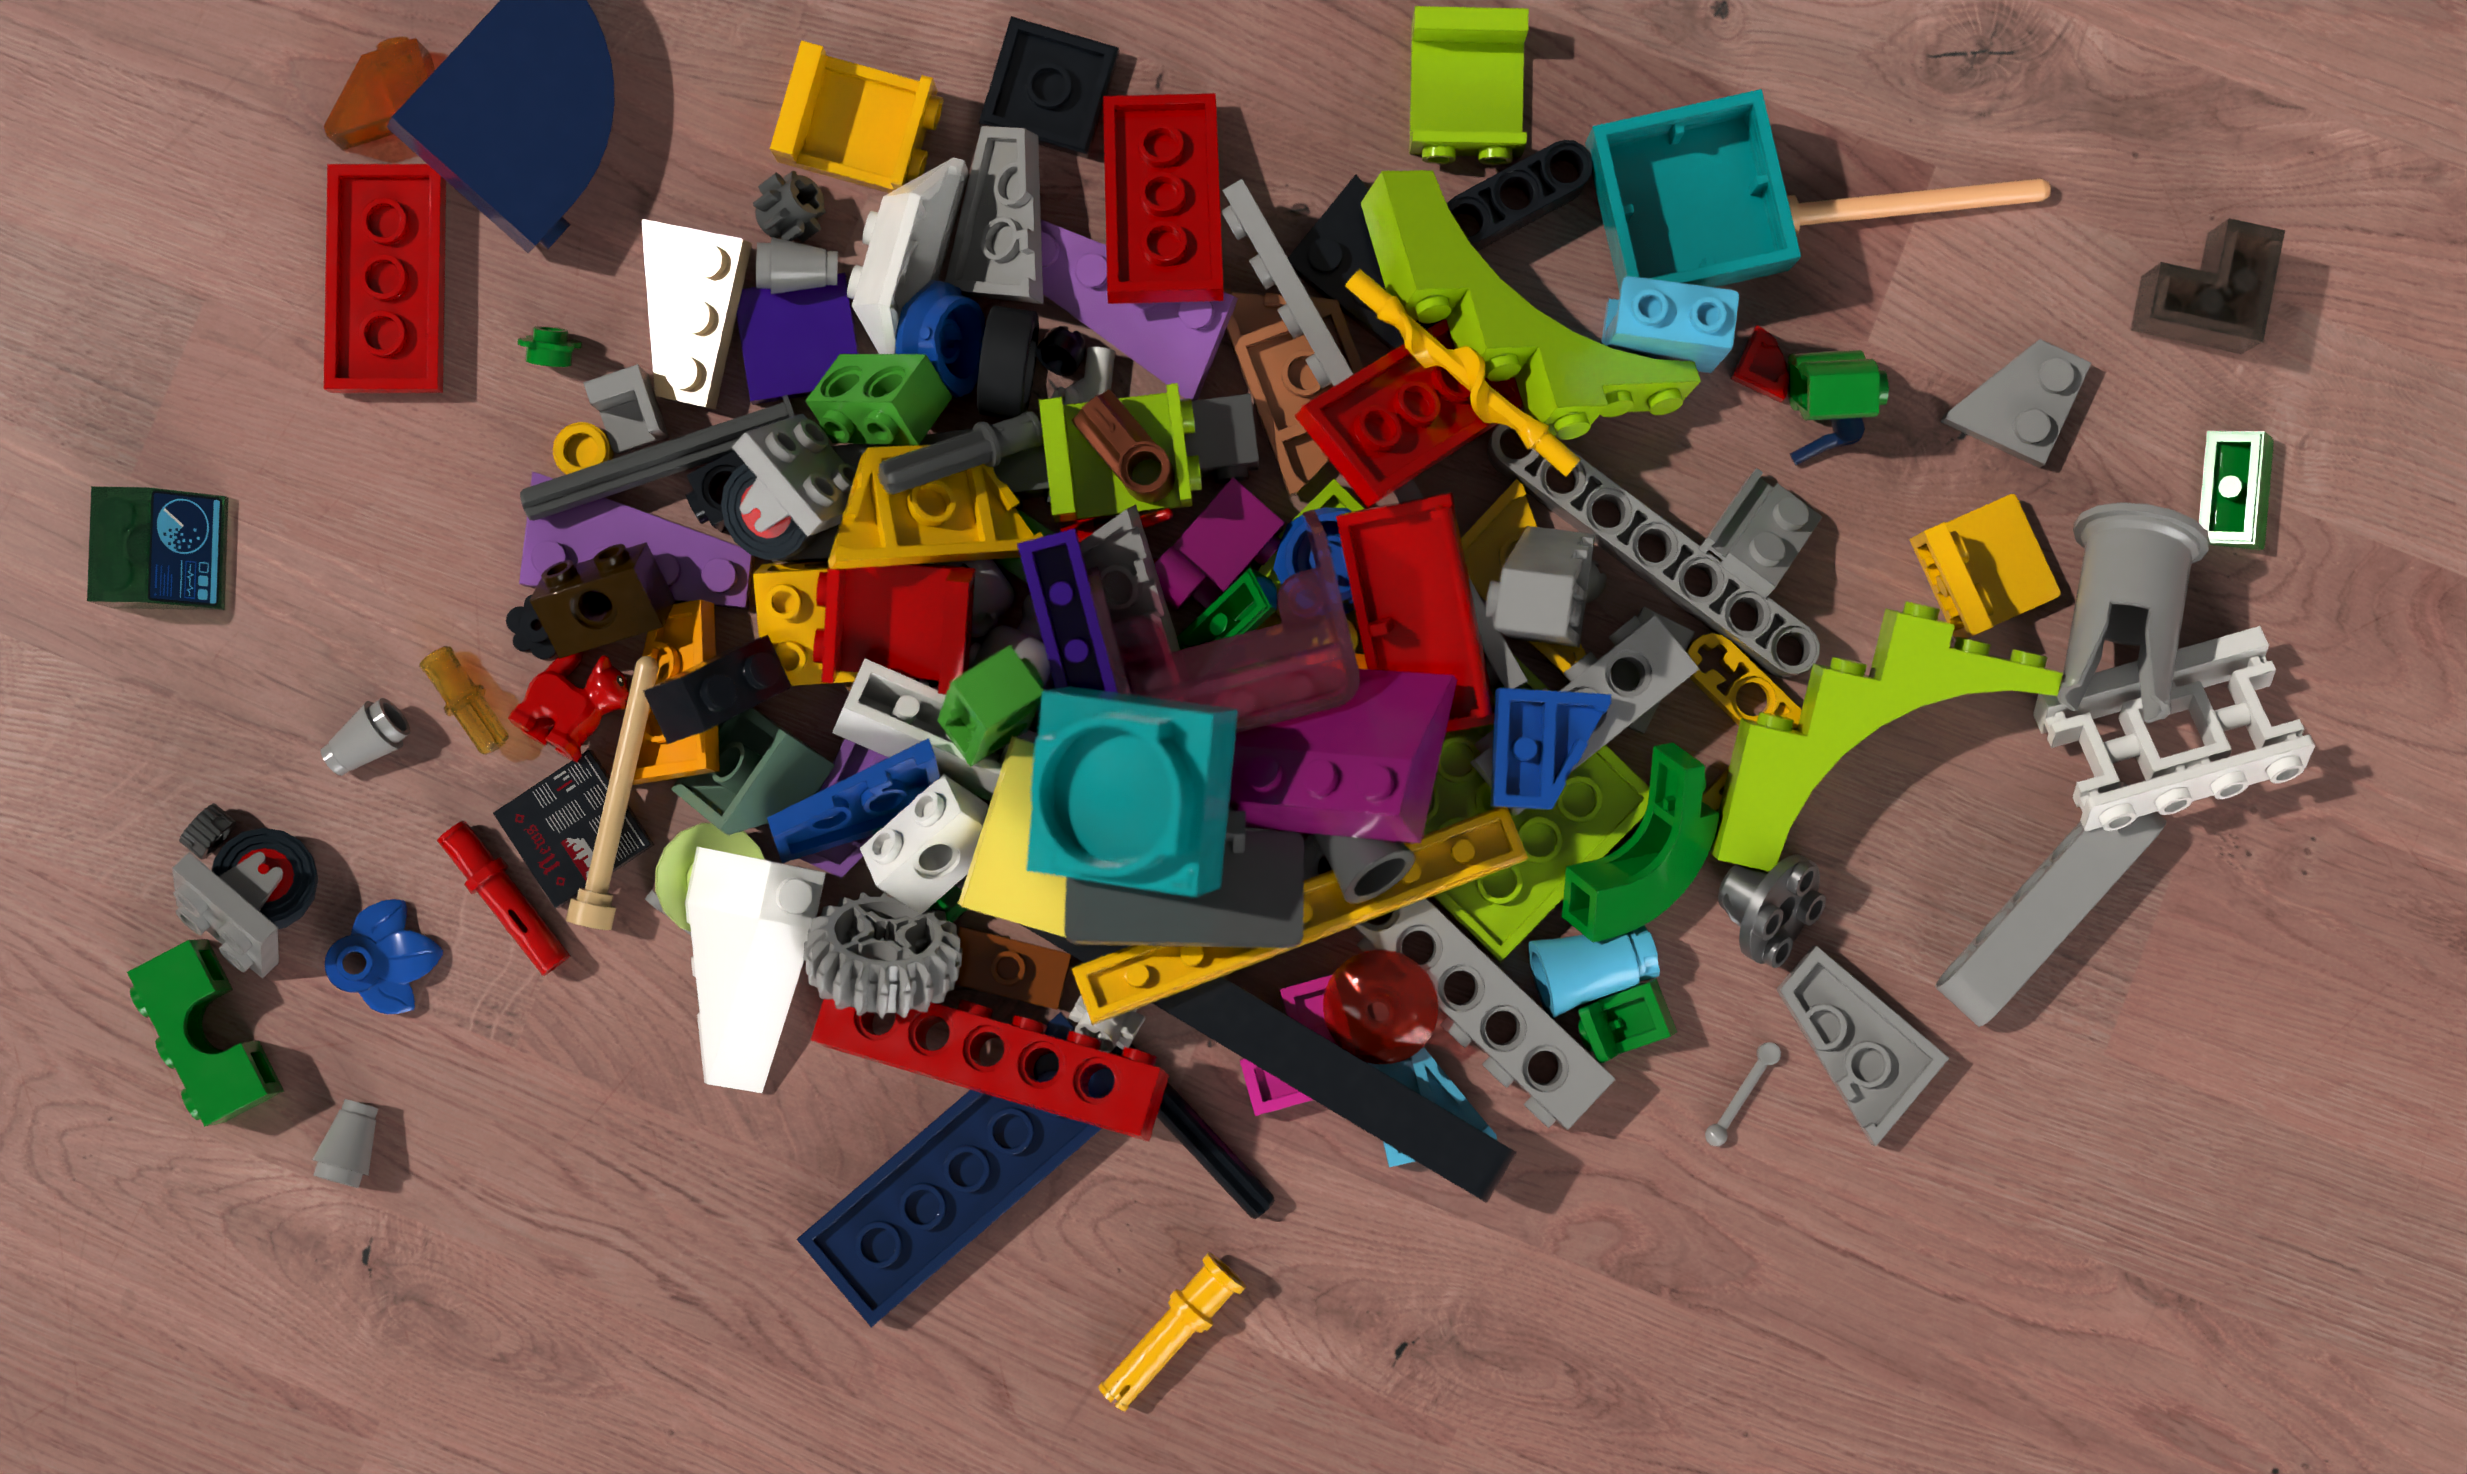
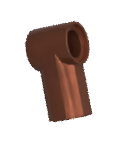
M1110 389L1100 395H1096L1071 420L1073 425L1124 484L1128 493L1136 500L1145 503L1157 502L1165 498L1172 490L1175 474L1166 452L1153 441ZM1151 459L1161 464L1162 471L1159 478L1150 485H1140L1132 481L1133 469L1139 462Z

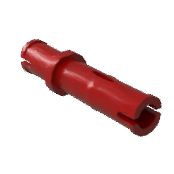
M466 821L455 824L437 839V842L466 877L465 887L471 894L477 892L542 976L555 970L571 956L539 916L536 909L528 902L505 871L508 865L501 857L495 859Z

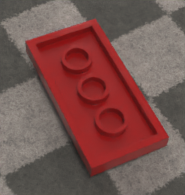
M1216 93L1103 96L1108 304L1223 301Z
M327 164L324 390L329 393H443L446 180L428 164Z
M1446 318L1426 330L1445 348L1455 349ZM1405 344L1307 402L1294 416L1368 508L1498 424L1484 423L1473 411L1470 391L1444 367L1437 365L1424 368L1405 348ZM1514 377L1498 382L1485 378L1486 382L1518 409L1523 407Z

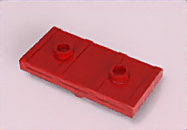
M1444 493L1339 514L1336 516L1367 669L1454 675L1457 683L1446 732L1494 724L1495 706L1483 652L1482 637L1479 633L1469 583L1468 568L1465 563L1454 508L1453 493Z

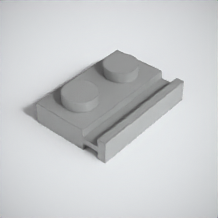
M1756 468L1744 482L1698 549L1704 554L1708 550L1722 559L1719 564L1766 599L1776 588L1823 516L1778 483L1774 487L1760 478L1763 472Z

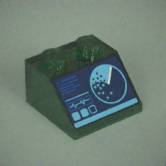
M91 486L87 601L109 608L225 610L229 498L219 495L149 487Z

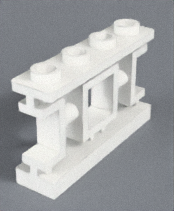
M2260 626L2177 650L2169 700L2171 704L2170 714L2189 710L2205 745L2203 747L2160 759L2144 723L2138 661L2094 673L2077 711H2071L2064 704L2059 703L2057 696L2038 694L2033 715L2041 734L2048 732L2047 740L2050 747L2054 748L2079 741L2094 774V778L2077 782L2072 797L2076 807H2080L2083 812L2080 821L2085 831L2101 827L2106 831L2118 830L2131 824L2139 816L2157 811L2161 815L2174 814L2187 808L2193 801L2213 795L2216 799L2230 798L2243 792L2248 785L2269 779L2272 783H2283L2297 777L2304 771L2315 748L2311 736L2302 735L2304 727L2300 719L2272 727L2255 690L2269 687L2276 672L2272 660L2267 661L2265 657L2269 644ZM2229 681L2227 688L2235 705L2213 710L2204 688ZM2120 712L2118 719L2126 736L2103 742L2093 719ZM2246 726L2256 749L2229 757L2232 749L2224 732ZM2136 757L2146 781L2118 788L2120 779L2112 763Z

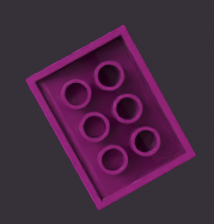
M1238 660L1212 705L1238 709L1229 806L1233 807L1234 811H1246L1245 827L1421 843L1457 679L1454 675Z

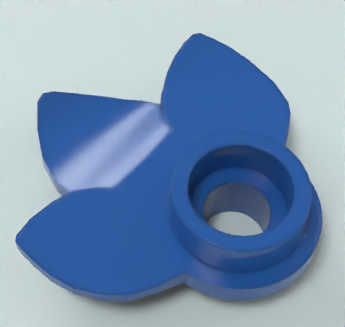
M390 899L368 906L358 914L353 924L351 935L337 940L329 948L325 957V971L328 979L335 987L345 992L359 993L372 1010L384 1014H400L412 1011L415 1008L414 994L409 983L429 973L443 956V950L427 936L414 931L404 930L407 919L406 902L399 899ZM350 953H359L366 960V967L359 974H350L343 968V960Z

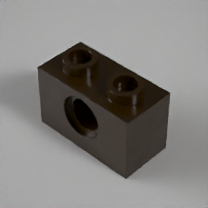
M647 542L626 548L623 544L613 545L600 551L593 559L574 564L572 560L558 562L542 573V578L529 600L559 658L662 628L675 602ZM591 591L601 592L605 594L610 600L600 599L596 597Z

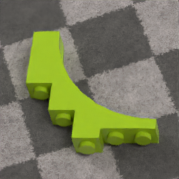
M1433 170L1381 171L1360 204L1386 291L1391 296L1398 297L1407 314L1414 320H1419L1421 323H1434L1446 318L1454 347L1458 348L1467 345L1484 358L1485 378L1498 382L1515 377L1526 414L1549 425L1548 431L1552 435L1557 436V438L1569 440L1582 436L1589 431L1590 426L1600 414L1603 417H1616L1627 412L1650 411L1653 415L1669 414L1679 409L1686 397L1701 382L1694 361L1653 359L1613 349L1573 332L1532 306L1505 283L1471 245L1449 210Z
M1905 601L1903 612L1885 608L1869 675H1864L1867 664L1848 659L1832 657L1830 667L1813 663L1797 730L1792 729L1793 719L1775 714L1759 712L1757 721L1741 718L1718 811V826L1709 852L1720 861L1771 871L1778 864L1789 829L1812 790L1844 754L1879 727L1921 706L1964 694L2020 691L2058 696L2063 673L2046 668L2048 657L2013 649L2010 659L1989 655L1991 644L1957 636L1954 647H1951L1950 643L1955 625L1938 620L1940 612L1938 608Z

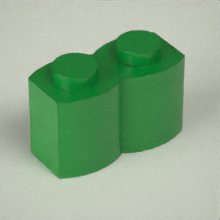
M1861 350L1791 353L1788 356L1790 378L1788 400L1791 408L1794 411L1800 410L1802 418L1806 421L1877 417L1879 415V405H1886L1888 402L1889 383L1886 370H1879L1874 359H1866Z

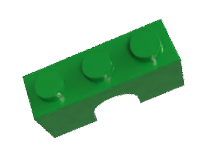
M208 939L187 940L127 972L134 985L130 988L131 999L141 1015L146 1018L150 1017L159 1035L155 1040L157 1051L169 1068L176 1069L185 1087L181 1091L184 1105L193 1118L196 1120L201 1119L204 1127L225 1123L284 1092L259 1041L242 1042L226 1051H222L210 1044L204 1035L202 1021L205 1010L215 999L233 990Z

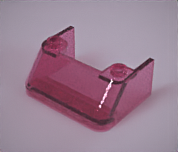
M1315 511L1303 512L1316 568L1295 573L1281 585L1277 596V605L1282 623L1169 653L1163 630L1150 618L1131 616L1113 621L1099 568L1097 566L1087 569L1090 591L1117 692L1238 709L1236 734L1339 707L1350 701L1358 690L1360 673L1326 534Z

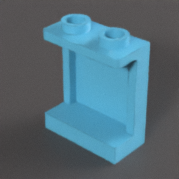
M1626 276L1621 282L1619 300L1609 299L1607 301L1601 344L1616 350L1653 359L1694 361L1697 371L1712 373L1733 349L1739 293L1729 289Z

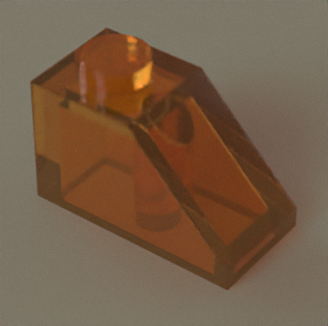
M390 38L380 42L376 46V51L361 55L324 124L327 137L339 148L346 150L393 135L386 128L391 117L435 71L430 52L417 38Z

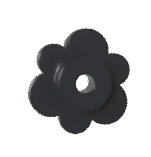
M529 595L524 601V607L518 606L509 611L506 617V624L509 630L515 633L513 645L517 650L522 652L530 650L539 659H550L556 654V651L543 626L541 629L535 630V623L540 620L529 601L532 595Z

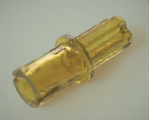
M450 646L441 647L426 656L419 664V668L422 672H425L445 701L444 712L446 715H454L480 753L486 755L501 748L506 743L509 735L483 697L486 693L484 686L474 684Z

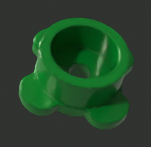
M534 327L533 335H526V338H518L517 343L519 346L526 347V362L552 367L571 366L574 348H582L581 341L568 339V330L555 327Z

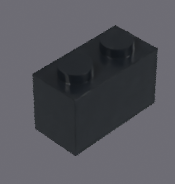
M765 635L730 648L643 692L667 743L670 744L705 732L792 688L769 636Z

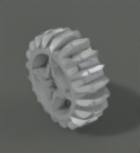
M861 892L858 900H851L846 897L840 898L837 906L823 907L821 916L812 919L811 929L808 930V938L804 943L803 960L806 961L809 985L818 988L820 998L834 999L836 1009L853 1007L856 1009L858 1016L865 1012H875L879 1014L881 1019L885 1013H897L901 1017L906 1018L910 1009L927 1012L930 1002L942 1003L944 1002L946 992L954 990L955 981L959 977V967H961L962 948L960 947V938L957 935L956 924L946 921L945 911L930 910L929 907L921 915L899 900L888 897L885 892L881 897H870Z

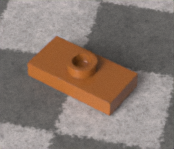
M960 926L958 937L960 938V947L962 948V962L955 985L1056 1010L1059 1009L1072 955L1067 952Z

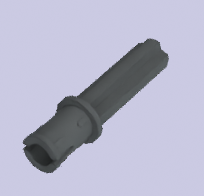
M1031 411L992 425L980 422L974 425L971 432L882 461L879 464L878 479L888 494L894 495L982 464L991 468L999 465L1003 457L1029 448L1042 446L1044 442L1042 426L1038 417Z

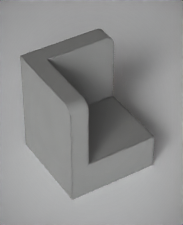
M638 364L583 382L590 404L600 411L611 448L615 453L622 454L669 438L649 375Z

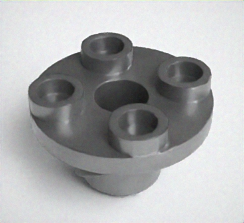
M1791 855L1779 862L1771 871L1736 864L1725 875L1720 885L1718 901L1729 918L1741 927L1739 945L1746 957L1760 964L1766 963L1773 968L1780 967L1789 957L1793 942L1804 925L1810 926L1819 919L1825 907L1826 896L1818 892L1820 873L1816 863L1802 855Z

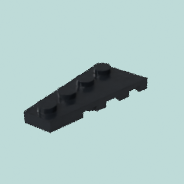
M1356 174L1289 255L1288 260L1297 276L1326 299L1338 300L1341 310L1393 351L1404 344L1400 331L1393 325L1377 319V314L1345 287L1356 271L1361 269L1386 291L1360 204L1369 190ZM1415 320L1425 330L1440 322L1421 323L1419 320Z

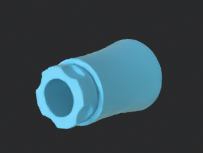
M1645 925L1627 934L1597 942H1591L1582 934L1557 939L1529 941L1528 944L1529 961L1535 986L1545 1012L1552 1019L1587 1002L1639 985V981L1653 979L1660 974L1656 946L1651 933Z

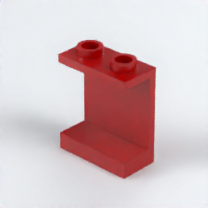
M924 563L829 569L828 567L827 572H820L816 589L817 607H825L824 628L816 629L813 661L814 663H822L821 682L834 683L840 671L858 673L866 658L909 678L938 680V694L947 695L951 681L969 671L976 569Z

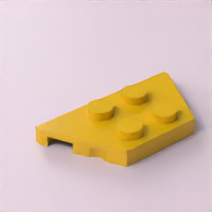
M929 445L869 447L860 458L828 563L829 569L1020 558L1017 543L1044 536L1041 532L1035 535L1032 533L1015 509L1020 502L1008 485L997 478L993 467L990 468L982 464L893 495L888 494L879 482V464L884 460Z

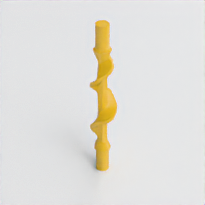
M1358 269L1346 283L1345 287L1377 314V319L1393 325L1400 331L1405 348L1424 368L1437 365L1444 367L1470 391L1473 411L1484 423L1503 424L1516 430L1527 450L1534 449L1565 477L1578 464L1581 459L1548 431L1549 425L1534 419L1515 407L1486 382L1485 361L1477 351L1467 345L1453 350L1445 348L1407 314L1397 296H1391L1361 269Z

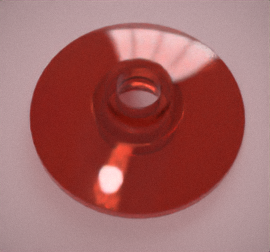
M1375 949L1358 953L1347 959L1337 968L1326 986L1323 1012L1331 1036L1342 1049L1367 1063L1392 1064L1413 1056L1428 1042L1437 1024L1439 1002L1434 983L1427 972L1416 961L1396 951ZM1373 1002L1383 1003L1388 1009V1018L1382 1021L1373 1019L1368 1013V1005Z

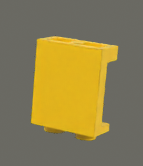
M801 40L770 150L778 163L890 193L924 174L928 151L921 149L927 129L935 131L938 126L943 108V97L937 96L938 90L932 77L921 75L920 81L830 57L827 56L823 46Z

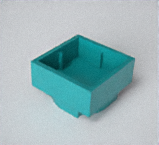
M1762 89L1592 126L1585 146L1593 162L1592 176L1619 293L1621 282L1626 276L1706 287H1719L1787 272L1801 258Z
M1076 687L1042 691L1039 734L1035 738L1031 783L1032 813L1026 871L1193 897L1221 888L1238 709Z

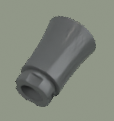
M1312 833L1335 874L1345 900L1349 903L1364 902L1389 890L1409 872L1415 861L1414 853L1400 841Z

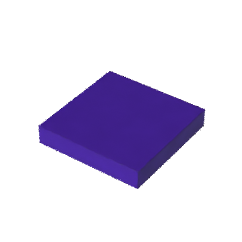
M845 272L837 274V285H826L825 287L771 294V289L756 287L742 289L737 310V321L749 397L753 405L783 400L782 396L788 395L789 399L809 396L839 354H859L851 299L847 298L848 279Z

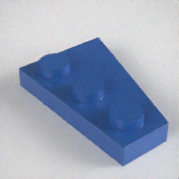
M927 738L768 817V823L781 862L785 863L874 835L915 800L920 793L924 792L940 778L930 739Z

